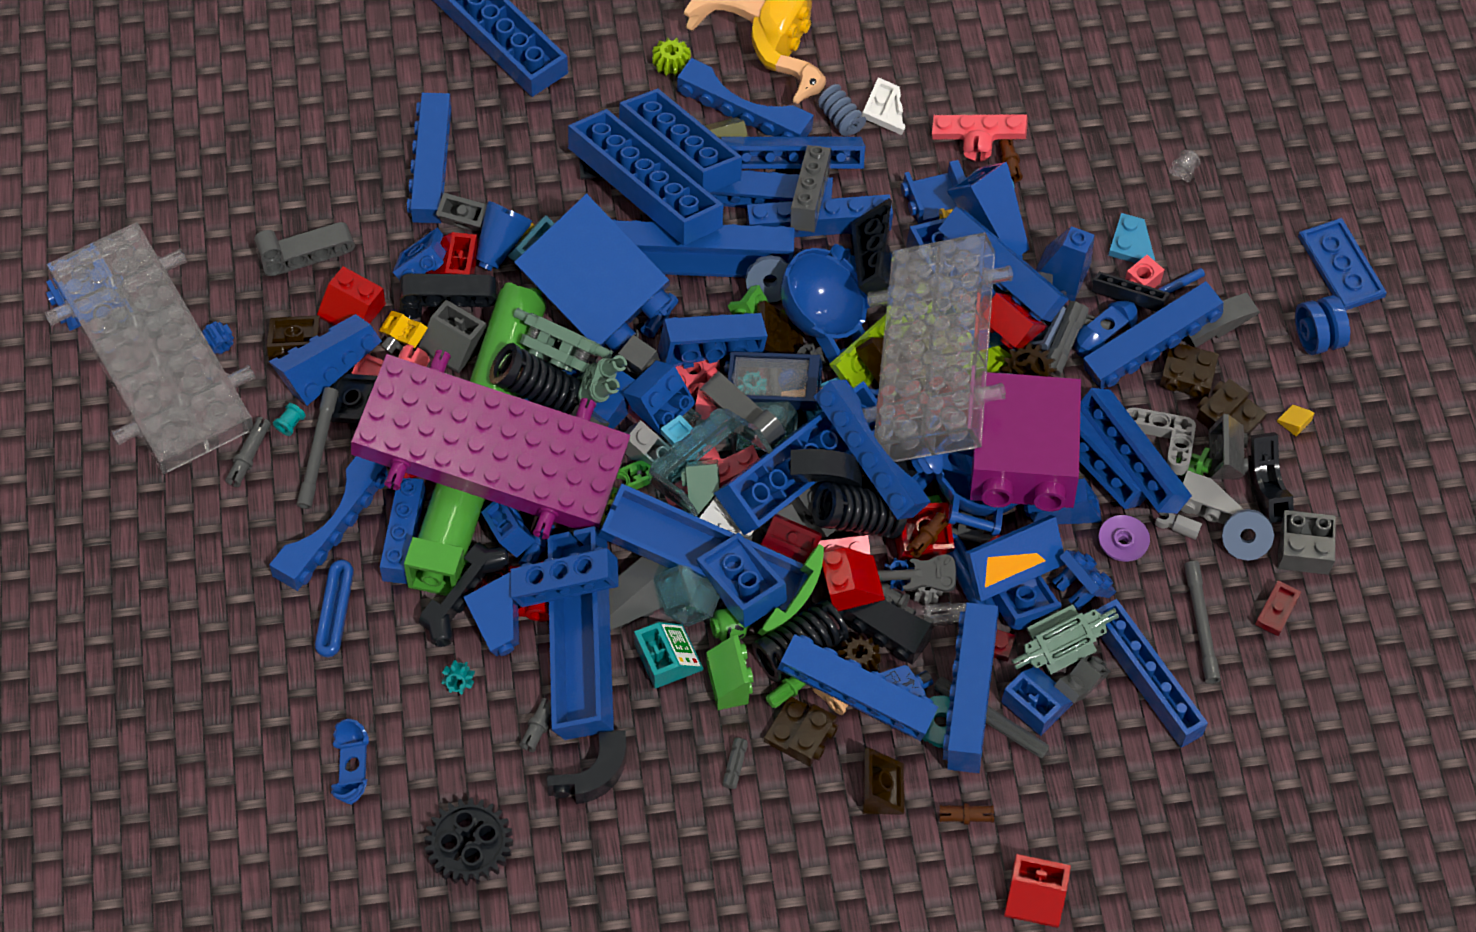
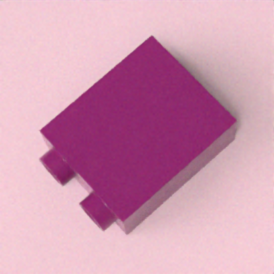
M979 372L975 400L970 500L983 501L986 505L997 508L1008 506L1011 503L1035 505L1040 510L1049 512L1060 510L1063 507L1074 508L1079 479L1081 379Z

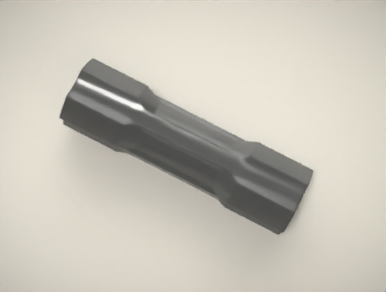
M1076 301L1069 302L1063 316V321L1049 349L1050 353L1047 357L1049 359L1055 358L1056 360L1051 363V367L1057 368V371L1051 373L1055 376H1061L1071 348L1089 313V308L1084 304Z

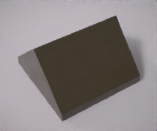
M866 748L862 763V814H904V763L871 748Z

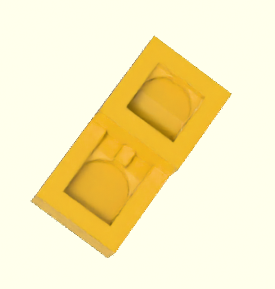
M391 311L379 332L388 337L395 338L404 345H413L415 349L428 327L420 322L409 319L401 313Z

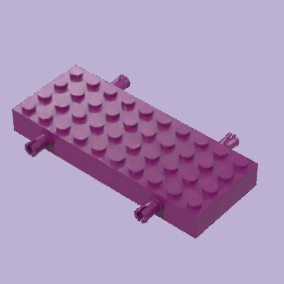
M442 350L435 351L430 368L386 354L351 441V455L390 467L384 482L386 487L391 489L393 483V490H399L405 473L538 516L539 519L533 534L539 538L542 529H544L542 539L549 538L554 522L577 530L596 526L598 529L600 528L631 435L591 422L590 419L596 407V403L590 399L588 408H586L588 398H582L576 416H572L444 373L451 358V355L446 351L443 357L441 356Z

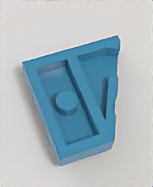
M1121 213L1108 256L1137 263L1144 256L1148 255L1155 261L1145 219Z

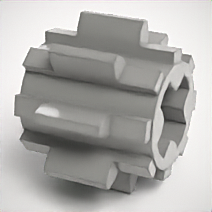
M921 587L911 591L914 592V601L923 603L924 607L930 603L937 604L938 596L943 595V591L930 587Z

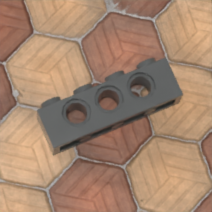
M807 145L791 205V227H794V230L815 232L830 173L831 148Z

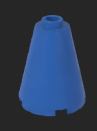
M488 201L476 259L480 261L478 265L492 271L493 267L498 269L531 226L532 220Z

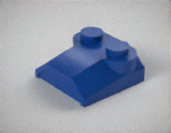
M1041 575L993 596L994 602L1007 624L1016 630L1026 629V627L1031 625L1032 620L1056 611L1062 606Z

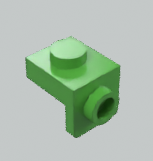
M755 285L750 287L741 301L730 302L728 308L732 315L757 313L758 303L764 300L768 302L760 286Z
M1205 447L1201 456L1191 454L1188 471L1199 475L1209 472L1212 465V459L1209 458L1210 448ZM1177 457V458H1176V463H1179V464H1180V463H1181V458H1178V457Z

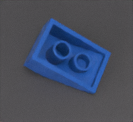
M740 533L735 534L697 558V563L728 610L744 628L787 601L786 583Z

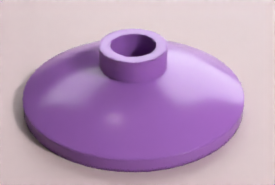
M1117 515L1106 520L1101 526L1099 543L1102 550L1109 557L1118 561L1129 562L1139 559L1146 553L1150 544V535L1146 526L1138 519L1127 515ZM1124 540L1127 544H1121L1119 541Z

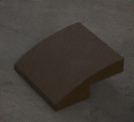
M765 300L758 303L757 313L762 314L768 335L764 350L771 353L797 354L798 350L803 346V332L792 324L784 309L778 310Z

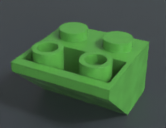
M738 635L728 638L706 653V665L717 710L746 705L749 703V694H753L751 684L753 683V674L751 667H747L745 660L748 659L745 643L740 644Z

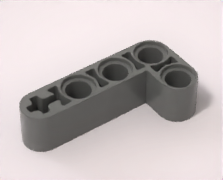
M344 222L331 224L279 241L272 230L261 231L254 237L258 257L264 273L268 276H276L347 254L355 248L349 227Z
M719 371L700 388L704 396L727 417H729L731 411L757 427L760 431L748 426L759 438L767 442L770 447L747 432L745 433L765 451L771 450L786 435L780 421L769 410L765 409L763 411Z

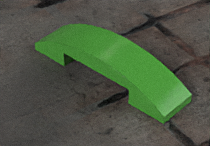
M819 544L813 549L800 570L807 574L808 577L786 610L783 612L776 607L770 613L758 634L763 636L784 624L807 601L821 572L824 556V547Z

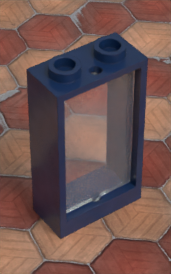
M731 351L730 360H726L725 374L728 375V380L761 409L818 411L819 404L813 396L821 388L823 364L820 355Z

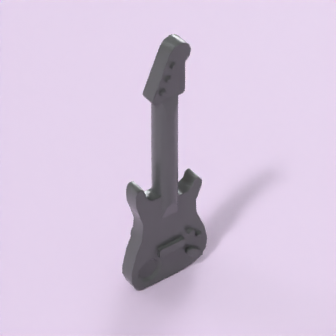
M946 554L925 561L912 558L910 562L915 565V569L878 571L880 581L911 580L909 584L903 585L904 591L930 587L938 591L950 592L956 586L955 561L952 556Z

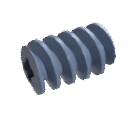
M834 84L821 94L818 106L828 116L829 120L834 123L836 129H839L841 135L851 136L864 127L866 118L861 117V111L856 110V105L851 103L852 100L849 97H846V93L841 90V86Z

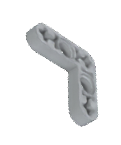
M1128 408L1127 412L1133 419H1136L1134 421L1144 434L1170 439L1167 464L1176 475L1187 473L1196 429L1194 420L1180 415L1141 408ZM1154 422H1161V423H1163L1165 426L1160 427V426L1154 425L1153 423H1154ZM1182 443L1185 444L1187 447L1179 448L1175 444ZM1177 457H1178V458H1181V463H1180V464H1179V463H1176V458H1177Z

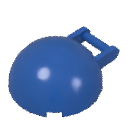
M805 249L799 252L785 269L780 290L782 304L792 324L803 333L815 337L828 361L831 363L847 349L840 350L834 341L835 339L851 336L853 342H855L865 333L862 324L866 320L867 309L871 307L870 298L858 288L856 269L846 259L837 260L828 255L831 251L827 249Z
M974 429L960 430L958 435L950 438L947 435L939 443L938 447L972 457ZM948 457L949 461L953 465L958 466L957 462L953 458ZM942 469V472L938 475L935 474L939 489L950 502L949 524L955 525V523H960L989 531L992 536H997L1001 531L1003 513L1018 505L1011 503L1008 506L997 508L988 506L983 501L970 500L971 488H969L970 484L966 475ZM959 510H961L962 512L968 513V514H970V515H974V516H980V517L993 516V519H992V522H991V521L984 520V519H981V518H977V517H973V516L966 515V514H963V513H959Z

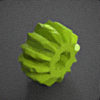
M667 37L665 42L659 40L657 46L652 51L653 66H656L658 73L664 71L665 76L673 73L676 77L678 72H681L691 59L690 48L687 47L685 41L679 43L678 38L670 41Z

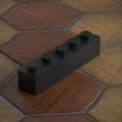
M1100 271L1093 279L1092 292L1121 301H1129L1137 306L1156 312L1169 304L1170 293Z

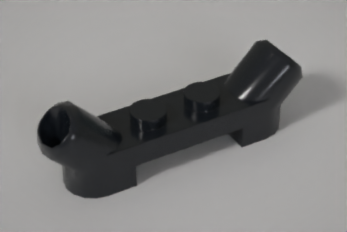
M480 542L476 543L464 557L467 571L444 601L439 604L432 599L424 609L418 622L419 625L429 630L430 642L437 647L450 645L454 641L451 621L457 613L460 614L467 606L464 597L480 589L483 579L487 574L508 570L510 562L505 547L500 546L489 549Z

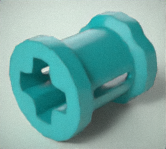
M293 403L287 404L285 412L279 419H275L273 422L274 427L286 436H291L294 432L293 428L306 417L304 411Z

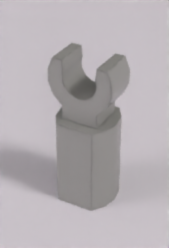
M1159 513L1167 519L1163 520L1157 517L1155 522L1157 527H1169L1176 533L1196 540L1202 523L1180 514L1177 516L1173 513Z

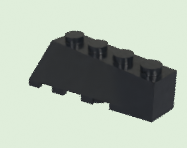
M890 198L851 222L858 288L876 304L896 292L889 242V218L892 204Z
M886 595L884 596L885 600L838 611L843 620L850 624L854 631L860 634L864 633L870 638L872 637L876 645L887 648L893 652L897 659L903 662L907 661L911 665H913L930 643L934 619L928 616L922 619L915 615L916 610L908 606L902 609L896 606L894 599Z

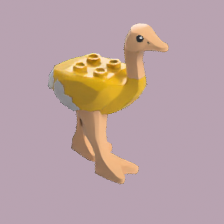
M691 0L686 7L684 15L689 17L686 28L691 31L714 10L732 12L751 21L753 24L751 32L752 43L761 63L769 70L790 74L800 80L793 103L799 104L803 99L819 94L823 90L826 78L817 67L809 62L789 57L792 51L798 49L803 33L806 34L811 26L812 0Z

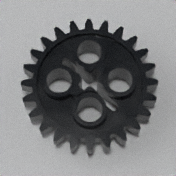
M473 798L469 799L468 805H464L463 801L459 799L457 807H454L449 802V811L446 812L443 809H439L440 819L432 817L431 821L434 826L426 827L427 833L431 835L424 837L425 844L429 845L425 847L426 855H431L428 858L429 864H436L434 867L435 872L443 871V878L445 880L453 875L454 884H457L460 878H464L465 886H468L470 878H474L478 885L481 876H484L489 881L490 871L499 874L498 864L502 866L507 865L506 859L503 856L510 857L512 855L511 849L508 847L513 846V839L509 838L513 833L512 828H507L509 826L508 818L502 819V810L494 813L493 803L485 808L483 799L479 801L478 805H474ZM464 820L472 822L468 827H460L459 823ZM482 822L483 824L476 830L477 825ZM487 833L494 835V838L489 841L481 839ZM448 842L457 844L453 849H445L443 847ZM461 854L460 859L455 861L454 859ZM472 855L479 857V860L474 863L466 861Z

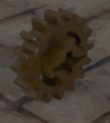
M1029 342L1026 348H1018V351L1011 349L1009 351L1012 357L1004 358L1008 366L1002 367V370L1010 374H1015V369L1018 375L1053 377L1051 373L1057 371V368L1051 367V363L1056 361L1055 358L1049 359L1047 357L1050 350L1042 352L1041 344L1033 348V343ZM1030 353L1027 360L1018 359L1022 354ZM1040 360L1043 361L1045 369L1042 368ZM1031 364V369L1034 370L1035 373L1027 374L1028 369H1026L1025 366Z

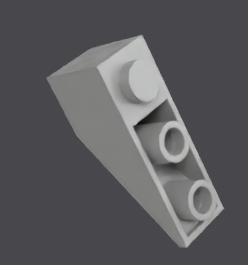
M640 420L626 430L625 433L631 435L625 453L634 462L644 461L652 466L654 474L672 485L682 480L681 471L683 468H686L687 462L645 423Z
M1187 470L1183 484L1192 497L1182 507L1181 511L1204 517L1210 522L1224 524L1232 514L1244 510L1211 478Z

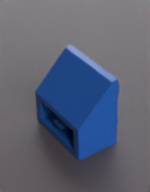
M657 360L622 392L632 410L659 435H661L662 427L677 416H683L696 404L676 367Z
M1035 667L1021 672L1004 689L1001 700L1008 709L1040 736L1074 704L1055 687V681L1041 669Z

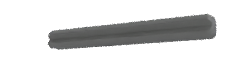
M940 677L936 681L934 689L942 695L950 697L952 682L944 677ZM987 707L986 723L1039 758H1043L1049 750L1048 744L991 707Z

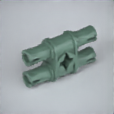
M617 355L612 359L602 358L598 363L588 365L585 373H578L579 377L576 378L581 381V385L578 391L579 401L577 405H580L582 398H588L586 407H588L590 399L597 404V402H604L610 395L619 391L617 388H620V385L615 378L618 372L626 369L624 367L627 366L626 359L621 355Z

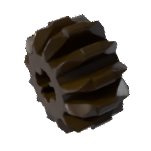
M862 634L858 636V640H855L850 635L848 643L842 641L840 650L837 652L839 657L845 660H854L869 672H876L878 670V664L881 662L882 657L878 654L880 650L879 645H872V637L866 641L863 640Z

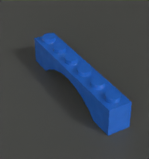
M693 58L689 60L677 77V91L683 96L691 97L707 107H712L722 112L726 116L742 119L745 121V125L759 129L766 135L773 137H807L813 129V114L794 105L782 107L765 106L744 100L729 91L719 81L712 67Z
M830 380L813 396L897 520L915 517L931 502L918 482L901 469L879 444L864 417L861 400L847 380Z
M356 456L346 468L345 493L334 515L312 535L285 545L269 564L272 576L296 591L302 585H306L312 578L318 565L321 566L326 561L328 552L332 547L337 546L341 542L343 533L347 528L352 527L356 523L358 514L362 509L367 508L371 504L373 495L378 489H382L385 486L384 482L388 476L386 466Z

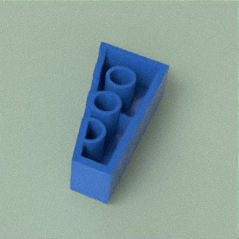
M761 313L673 317L664 320L657 351L661 362L674 365L675 367L683 365L684 369L694 367L695 362L708 360L709 363L718 362L724 356L731 355V351L763 352L768 335Z
M355 314L329 328L328 333L320 337L316 335L309 339V343L300 348L294 347L287 351L288 354L280 359L276 357L269 362L292 395L308 406L323 393L324 388L330 387L382 341L371 324Z

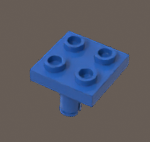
M1066 550L1060 556L1067 567L1052 581L1055 585L1058 584L1056 587L1064 592L1077 578L1080 580L1083 586L1068 599L1070 603H1074L1073 605L1078 611L1094 596L1110 598L1117 592L1111 586L1113 584L1111 578L1104 572L1100 573L1095 567L1097 565L1096 561L1089 554Z

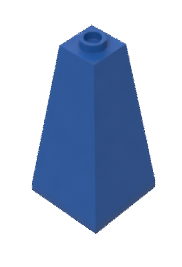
M1006 162L981 167L947 191L959 208L966 210L1018 256L1023 258L1022 254L1029 250V245L1010 170Z
M1072 226L1046 246L1036 271L1053 274V285L1059 291H1066V297L1070 301H1075L1091 266L1095 235Z

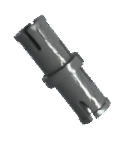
M542 698L534 716L529 719L527 723L529 727L519 743L522 749L527 751L528 747H530L529 752H535L542 734L547 732L549 728L548 722L551 718V700L547 704V699Z

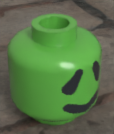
M727 607L716 610L713 618H710L712 634L722 642L734 635H738L739 639L744 638L747 628L750 627L749 625L744 628Z

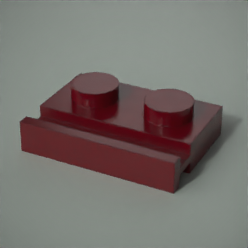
M775 514L760 545L804 564L813 549L818 546L822 533Z

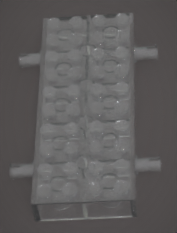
M138 222L48 263L47 267L51 279L61 294L64 303L49 311H45L44 314L51 327L69 317L75 319L132 421L111 431L116 443L119 446L139 435L144 440L164 475L251 431L253 427L252 417L238 395L236 388L256 379L249 364L231 374L225 373L168 275L167 271L187 263L184 253L179 248L160 258V256L156 255Z
M986 232L892 251L888 289L867 294L870 308L887 305L878 401L876 406L862 408L867 423L875 422L874 436L894 462L982 447L985 402L1005 399L1006 392L1003 383L986 386L993 284L1013 281V271L1010 265L994 268L995 250Z

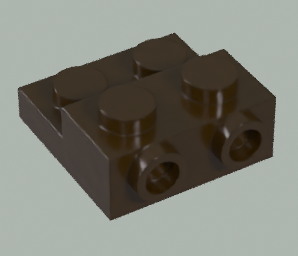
M320 315L270 318L267 340L269 361L276 357L280 359L288 354L287 351L294 347L300 348L309 343V339L316 335L319 336Z
M1180 343L1172 349L1169 348L1159 386L1170 391L1190 394L1196 398L1208 397L1219 354Z
M1229 379L1226 383L1220 381L1212 391L1214 395L1210 399L1205 396L1197 406L1199 411L1196 420L1210 429L1223 414H1229L1244 425V433L1249 435L1265 419L1267 412L1248 399L1249 392L1232 379Z
M789 697L765 735L764 743L810 767L815 759L819 761L826 748L824 743L827 738L832 739L839 727L836 724L837 716L815 704L810 707L793 697Z

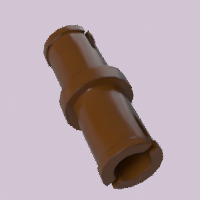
M1000 139L998 145L1002 154L1001 163L1006 162L1008 164L1013 183H1017L1022 180L1023 176L1019 167L1020 158L1015 152L1013 139H1009V142L1008 139Z
M937 512L927 525H923L918 530V535L906 547L907 551L914 548L909 553L911 556L919 558L930 544H934L937 541L940 532L949 524L948 518L942 522L946 517L945 514Z
M964 803V806L940 805L939 808L940 813H951L939 814L940 822H964V825H969L970 822L994 823V805L970 806L969 803Z

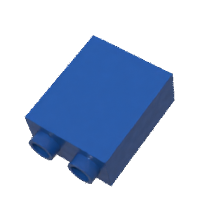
M587 193L514 262L584 337L599 343L602 347L607 345L614 354L623 348L633 335L635 336L636 333L629 324L642 311L651 320L672 300L664 291L670 286L669 279Z

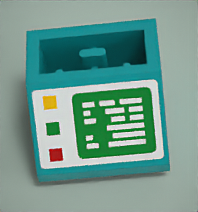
M658 622L634 631V645L654 689L703 671L701 662L683 624Z

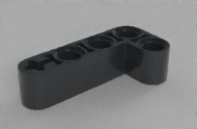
M405 274L400 278V313L411 320L417 319L422 315V307H440L445 300L458 307H491L495 305L497 300L496 279L491 275Z

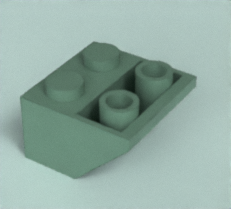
M718 459L687 462L686 468H683L681 471L682 486H687L688 494H684V507L689 509L690 514L696 517L720 487Z

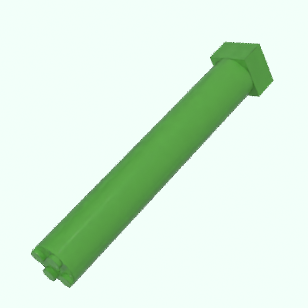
M513 283L504 284V287L499 291L470 382L515 396L513 393L507 392L506 389H501L490 382V369L497 354L509 343H514L521 349L529 351L530 348L521 344L520 340L522 334L529 335L527 332H529L528 330L531 327L525 324L524 321L515 318L514 312L517 308H520L528 313L543 317L546 302L541 297L542 292L539 289L533 287L528 289ZM506 355V356L503 358V360L501 361V363H500V365H499V368L501 367L503 361L505 360V358H506L508 355ZM436 483L418 538H412L404 562L408 588L444 596L451 592L466 572L464 557L468 553L485 500L484 498Z

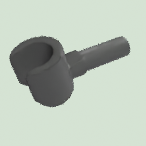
M388 337L382 343V347L390 354L396 348L399 351L403 348V345L393 337Z

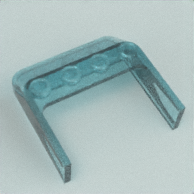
M719 408L714 410L704 422L695 426L681 441L673 444L667 453L652 462L648 480L657 491L695 517L699 513L685 492L672 483L681 475V471L683 468H686L687 462L698 461L732 431L769 454L773 449L758 427L729 409Z

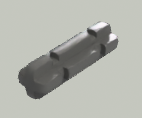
M737 737L733 741L723 779V786L725 788H737L738 776H740L744 761V753H746L748 746L746 739Z

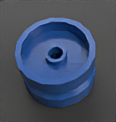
M1331 295L1320 298L1317 302L1311 300L1297 305L1295 310L1296 330L1299 340L1308 354L1316 355L1326 352L1328 348L1336 350L1348 346L1350 341L1349 319L1338 297Z

